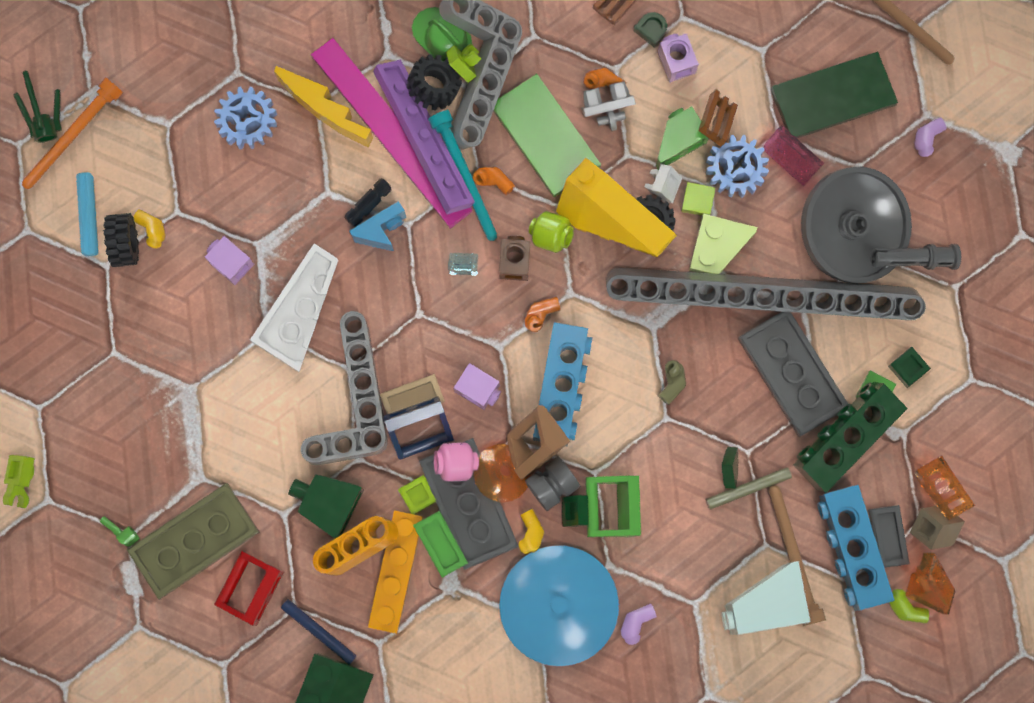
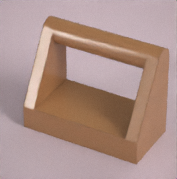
M538 405L507 434L514 471L521 480L541 468L571 442L543 405ZM537 423L542 446L533 453L522 439V436Z

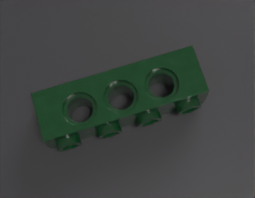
M873 382L862 387L858 392L859 397L852 404H847L839 411V418L832 425L825 426L818 433V439L814 444L806 446L797 455L798 460L793 466L816 490L827 493L908 409L884 383ZM870 406L872 417L866 421L864 412ZM850 427L852 438L846 442L844 440V432ZM830 448L832 458L829 462L825 463L823 455Z

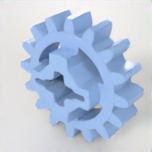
M238 87V94L234 95L228 91L229 99L227 101L224 99L219 100L223 108L215 109L214 112L219 119H216L214 122L217 128H221L218 131L222 138L227 137L226 141L230 146L237 141L239 149H243L245 143H248L250 148L254 149V142L258 141L261 145H264L263 137L265 135L268 137L273 136L269 128L277 127V122L273 119V117L277 116L275 108H271L274 105L270 98L265 100L266 96L263 91L255 95L253 87H249L247 93H244L242 88ZM256 104L262 107L264 114L256 111ZM228 122L236 125V133L229 128Z
M731 135L729 143L726 142L721 147L719 146V148L715 146L711 148L710 153L713 156H708L706 163L712 166L707 168L706 175H713L710 184L718 183L720 185L719 193L727 189L729 190V197L732 198L734 192H738L739 196L743 198L746 190L751 194L755 193V184L757 186L763 185L765 180L762 177L767 176L769 171L763 166L767 165L769 159L761 158L765 149L763 147L756 149L755 139L747 143L746 135H743L740 141H736L735 136ZM738 149L741 151L732 152L730 150ZM750 157H752L755 162L756 170H754L755 167L751 165ZM741 159H744L741 164L742 166L735 170L733 174H731L733 165H736L737 162L739 163ZM719 163L720 166L724 168V176L721 174L719 170ZM741 180L744 182V183H733V182H735V181H741Z

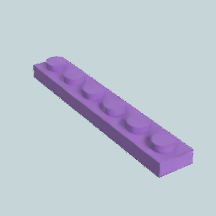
M401 59L376 65L373 72L446 214L471 208L475 201L440 134H437L436 129L432 130L428 121L430 115L427 109L422 107L424 103L420 101L417 104L414 102L416 96L410 97L409 95L410 89H407L409 74Z

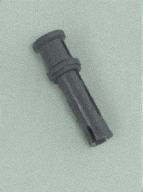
M928 244L923 248H873L870 260L873 267L923 266L928 270H934L936 267H949L951 270H956L961 264L962 256L958 244H950L949 247H936L934 244Z

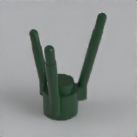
M25 70L23 71V77L34 113L32 119L20 95L14 93V98L29 128L31 138H34L35 142L40 143L52 141L57 138V132L62 131L60 124L61 92L59 89L55 90L53 119H50L48 114H40L29 73Z

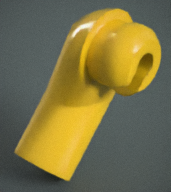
M138 209L134 214V222L146 228L147 245L154 249L160 248L166 237L162 221Z
M531 509L520 515L527 528L524 539L520 540L518 544L520 551L524 554L537 551L544 536V529L534 509Z

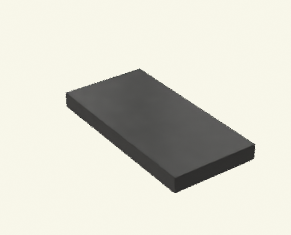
M780 312L738 337L739 342L798 437L803 436L838 415L839 411L848 404L791 312Z
M473 438L464 443H468L472 451L477 452L479 466L478 470H474L472 477L467 481L447 482L442 480L440 475L435 474L434 455L419 460L440 513L468 564L463 566L464 570L519 547Z

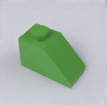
M693 107L686 110L680 108L668 116L669 120H667L656 162L658 170L661 164L670 165L708 142L709 138L698 131L701 120Z

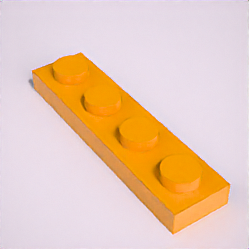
M395 510L393 512L392 521L398 528V537L394 543L385 548L368 628L398 634L419 535L413 525L423 520V516Z

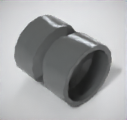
M559 456L545 465V472L537 471L525 480L533 495L546 511L560 503V496L568 497L581 487L573 473Z

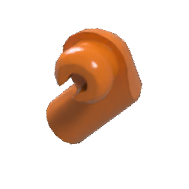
M606 68L589 71L583 79L584 85L589 89L609 87L610 84L624 81Z
M482 167L473 173L472 178L475 184L480 186H497L505 196L516 187L498 167Z
M553 297L533 303L525 317L526 328L531 332L540 331L546 315L561 310L558 298Z

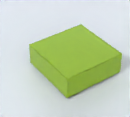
M687 182L681 212L703 216V214L711 215L716 187Z
M424 475L398 489L411 514L415 515L436 503V499Z

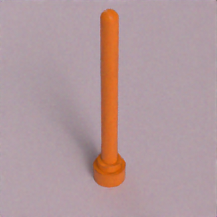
M104 78L98 85L100 89L97 91L98 95L23 179L22 186L25 189H31L107 102L116 101L123 94L109 79Z

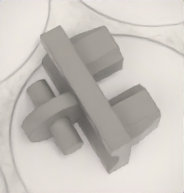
M624 81L609 85L612 100L602 102L599 88L583 91L585 107H582L583 116L588 117L606 112V116L597 118L598 126L609 124L611 131L617 130V121L626 119L624 111L614 113L613 110L636 104L634 96L629 94Z

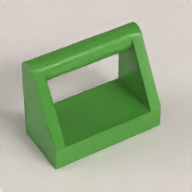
M639 476L586 477V495H588L587 537L641 536ZM598 484H617L618 530H599Z

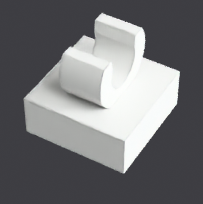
M661 164L659 170L653 169L650 171V174L656 178L654 184H645L644 187L652 194L661 197L663 202L667 201L673 204L682 177L672 166Z

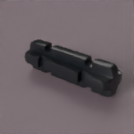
M380 178L373 185V190L369 189L358 200L354 209L351 208L345 214L346 221L353 227L358 226L363 221L362 217L367 216L382 201L381 197H386L392 190L391 185L383 178Z

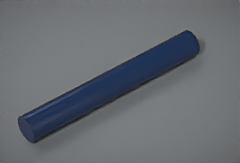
M289 599L281 606L285 613L348 665L357 657L356 654Z

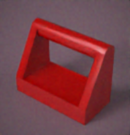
M241 551L214 605L250 625L257 626L284 571ZM251 562L267 572L246 613L228 605V602L248 563Z

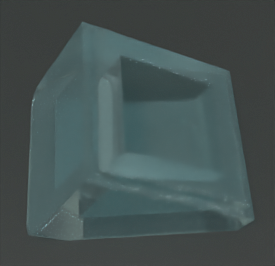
M450 253L448 261L449 273L451 275L478 274V254Z

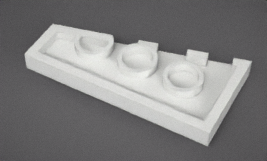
M313 244L250 341L299 372L338 259L321 247Z

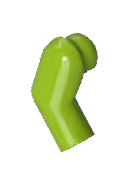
M902 589L892 591L895 601L889 602L899 619L928 623V608L913 607L906 597V592Z

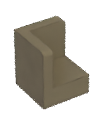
M944 505L921 508L910 533L931 550L948 547L955 543L965 521Z

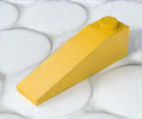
M585 158L566 179L556 213L568 218L570 224L575 229L598 235L600 238L608 241H616L626 245L628 248L654 257H658L677 236L676 233L589 159Z

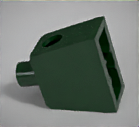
M316 474L310 485L295 479L288 495L302 501L298 509L299 514L333 538H337L344 533L364 489L358 485Z

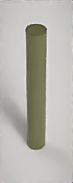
M786 467L737 486L736 489H730L706 499V503L710 510L791 479V472Z

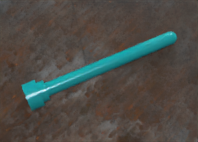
M449 110L439 112L429 117L428 121L432 130L436 129L437 134L441 133L444 143L475 201L472 206L486 238L489 241H494L497 239V232L451 130L453 128L451 123L453 118Z

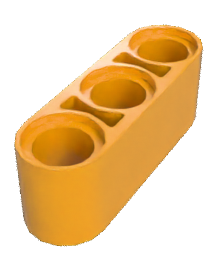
M380 516L368 518L319 548L313 556L314 568L320 573L332 576L345 573L394 543L398 537L396 524ZM384 524L385 533L381 538H378L376 535L377 528ZM358 539L360 547L353 554L351 547L353 542ZM333 554L335 558L334 564L331 568H328L327 559Z

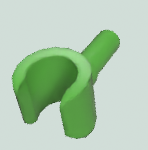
M105 516L100 519V523L111 530L121 544L130 547L140 539L130 526L122 531Z

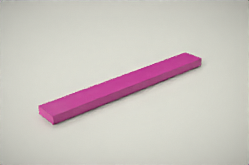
M330 39L311 54L313 60L367 127L371 129L375 137L446 225L451 229L472 213V208H467L446 214L395 113L335 39Z

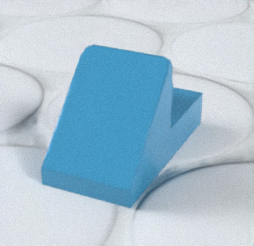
M398 201L349 231L355 243L394 251L384 231L387 229L393 231L404 223L403 219L406 218L405 210Z

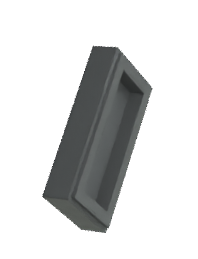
M900 506L869 509L870 523L884 568L910 564Z

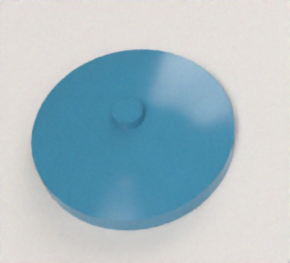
M549 546L538 549L534 553H529L511 569L501 590L500 616L507 636L514 646L528 658L550 666L574 665L595 655L610 639L618 619L619 599L611 575L595 557L583 550L570 546Z

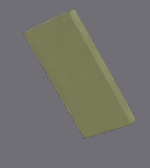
M225 483L128 548L127 551L156 597L161 600L260 532L229 484Z

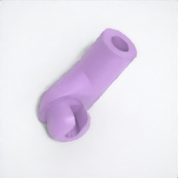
M941 117L917 130L914 145L920 156H930L934 152L932 146L934 136L946 130V124Z
M652 604L629 612L625 616L621 628V636L627 644L634 645L638 643L641 638L639 632L642 623L657 617Z

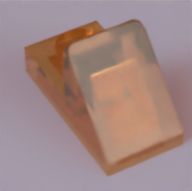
M923 553L920 565L917 566L916 572L911 574L905 594L908 598L943 615H949L956 591L936 554Z

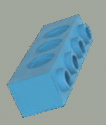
M554 322L539 405H543L549 413L554 407L565 409L567 413L566 418L556 422L568 439L575 440L577 423L572 422L574 411L580 412L583 394H578L577 390L579 382L585 383L588 366L582 365L584 354L590 355L592 337H587L588 328ZM565 350H571L576 354L577 359L573 363H565L561 360L560 354ZM561 378L568 379L572 387L567 392H561L555 387L556 381ZM536 423L533 441L541 442Z
M859 485L819 496L821 502L817 503L818 511L822 520L826 519L829 531H826L829 546L835 548L838 559L835 560V566L838 575L845 579L847 588L844 589V595L848 606H853L854 611H859L895 601ZM841 512L847 513L851 518V524L848 528L842 527L838 522V516ZM851 540L857 542L860 547V553L857 557L851 556L847 551V544ZM860 569L865 570L869 576V581L865 586L860 585L856 580V573Z

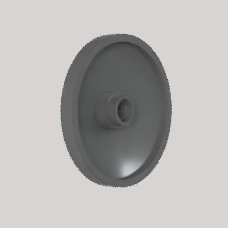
M850 167L828 174L814 186L803 207L801 233L809 257L823 273L841 282L866 283L884 277L896 266L873 267L870 260L872 249L908 248L911 238V212L903 192L892 179L875 169Z

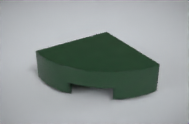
M727 447L721 467L725 488L736 489L739 466L738 447Z

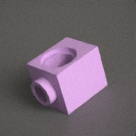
M687 33L680 36L672 34L665 37L659 44L658 55L669 83L696 74L699 64ZM680 52L684 58L675 60L671 57L670 53Z
M225 236L221 240H215L208 247V254L205 256L206 260L234 285L254 265L251 259Z
M470 363L454 386L455 393L485 410L488 404L493 406L501 394V391L498 390L500 386L499 381Z

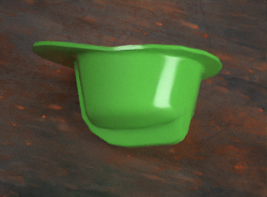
M438 7L424 9L418 13L413 21L412 31L414 38L429 54H432L434 59L436 55H441V61H445L447 58L446 52L453 45L462 52L465 47L472 44L471 35L444 20L440 15Z

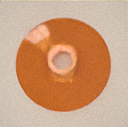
M492 445L479 454L478 470L473 471V477L477 488L485 497L495 502L504 503L516 500L524 494L528 488L525 480L531 474L522 480L519 478L512 463L509 445ZM501 466H505L509 469L508 476H505L501 473Z

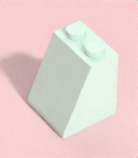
M799 561L782 565L725 605L726 611L721 613L724 629H729L730 635H740L809 623L810 617Z

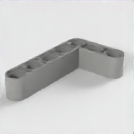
M442 0L439 11L444 20L484 41L479 53L481 60L474 66L477 76L467 84L452 124L453 128H451L460 150L477 146L483 140L520 42L522 26L513 17L481 0ZM453 1L459 5V13L455 11ZM478 14L482 16L484 26L479 23ZM502 27L505 28L508 33L507 38H505L502 34ZM493 52H494V53L497 55V57H498V64H496V63L493 61V58H492V53H493ZM483 78L488 82V90L483 86ZM473 104H476L479 109L478 116L473 112ZM464 129L469 134L468 142L463 138Z
M357 311L345 313L340 320V330L357 428L306 438L301 445V454L312 465H324L378 455L384 452L388 445L369 327L365 317ZM353 320H358L362 323L361 329L356 333L347 331L348 324ZM358 348H363L367 351V355L362 361H354L352 359L353 351ZM363 376L370 377L372 383L368 389L360 390L356 387L359 378ZM366 405H374L377 408L375 416L370 419H365L361 416V411ZM372 433L381 435V443L375 448H370L366 444L367 437ZM344 438L350 439L352 441V448L346 453L338 452V442ZM313 444H321L323 447V452L318 458L309 457L308 450Z

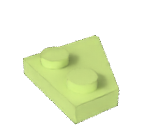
M703 214L689 271L720 274L755 235L758 227Z

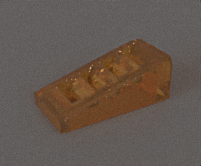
M943 456L916 469L914 475L948 521L975 507V504ZM939 471L941 476L931 481L929 476ZM946 480L948 485L937 490L935 486ZM953 489L956 494L944 500L941 495ZM960 498L963 503L950 510L948 505Z

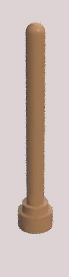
M872 0L945 64L949 65L954 62L953 54L890 0Z
M773 485L769 488V494L790 563L799 561L810 622L803 623L802 625L807 626L825 621L826 617L823 608L820 609L819 605L814 602L779 486Z

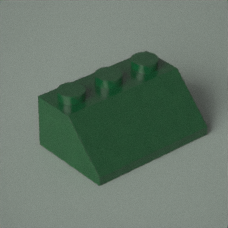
M315 653L295 703H364L374 674L320 653Z

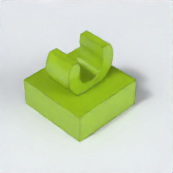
M472 44L465 47L462 52L453 45L446 52L449 65L467 83L477 76L474 65L481 60V57L478 55L479 51Z

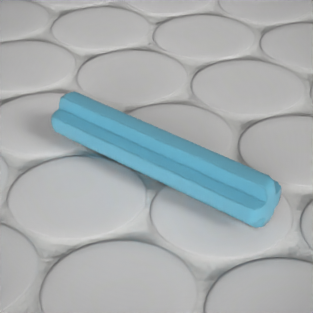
M89 172L78 173L76 181L81 253L84 256H95L98 254L94 179L93 175Z

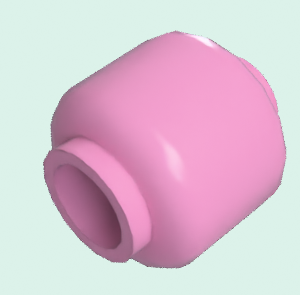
M444 443L440 446L439 451L434 452L435 474L440 475L442 480L447 482L467 481L472 477L473 471L478 470V454L472 451L468 443Z

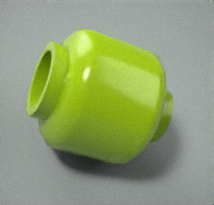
M545 211L538 218H534L531 221L529 234L532 235L534 246L558 253L563 248L567 249L571 244L574 228L571 226L568 218Z

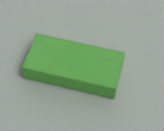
M440 511L413 525L442 578L468 564Z

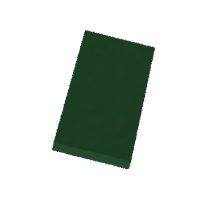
M878 51L771 87V92L790 141L894 107L898 104Z

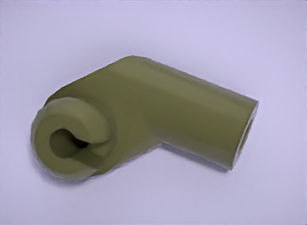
M676 360L666 363L665 372L668 385L658 395L667 405H670L686 386L684 368Z

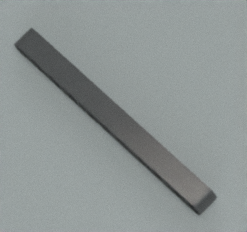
M624 267L610 270L606 277L607 293L611 298L621 301L899 320H916L924 314L926 309L925 302L918 291L914 288L903 286ZM616 279H624L627 282L626 286L621 289L614 288L611 283ZM649 280L656 284L649 291L643 290L640 287L643 282ZM679 282L685 285L681 292L675 293L670 290L671 285ZM708 284L714 287L713 291L709 294L699 293V289L703 285ZM733 287H741L743 289L742 293L738 296L728 295V291ZM767 288L772 291L767 298L757 297L758 292L762 289ZM791 291L801 292L796 300L786 299ZM820 293H829V298L826 301L820 303L815 301ZM858 295L855 303L845 304V299L848 296ZM887 297L884 305L874 306L877 298ZM908 299H916L913 307L903 308L904 303Z

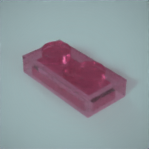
M782 125L763 145L764 151L802 186L806 185L824 164L822 160Z

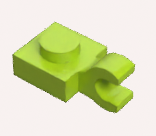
M9 455L4 484H8L3 496V505L12 506L13 500L17 496V507L27 508L29 496L25 492L24 487H29L30 481L34 476L33 465L35 458Z

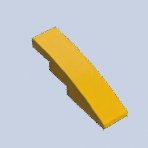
M278 66L275 67L274 73L277 80L297 102L332 129L369 148L373 140L371 129L352 122L350 108L331 101L328 87Z

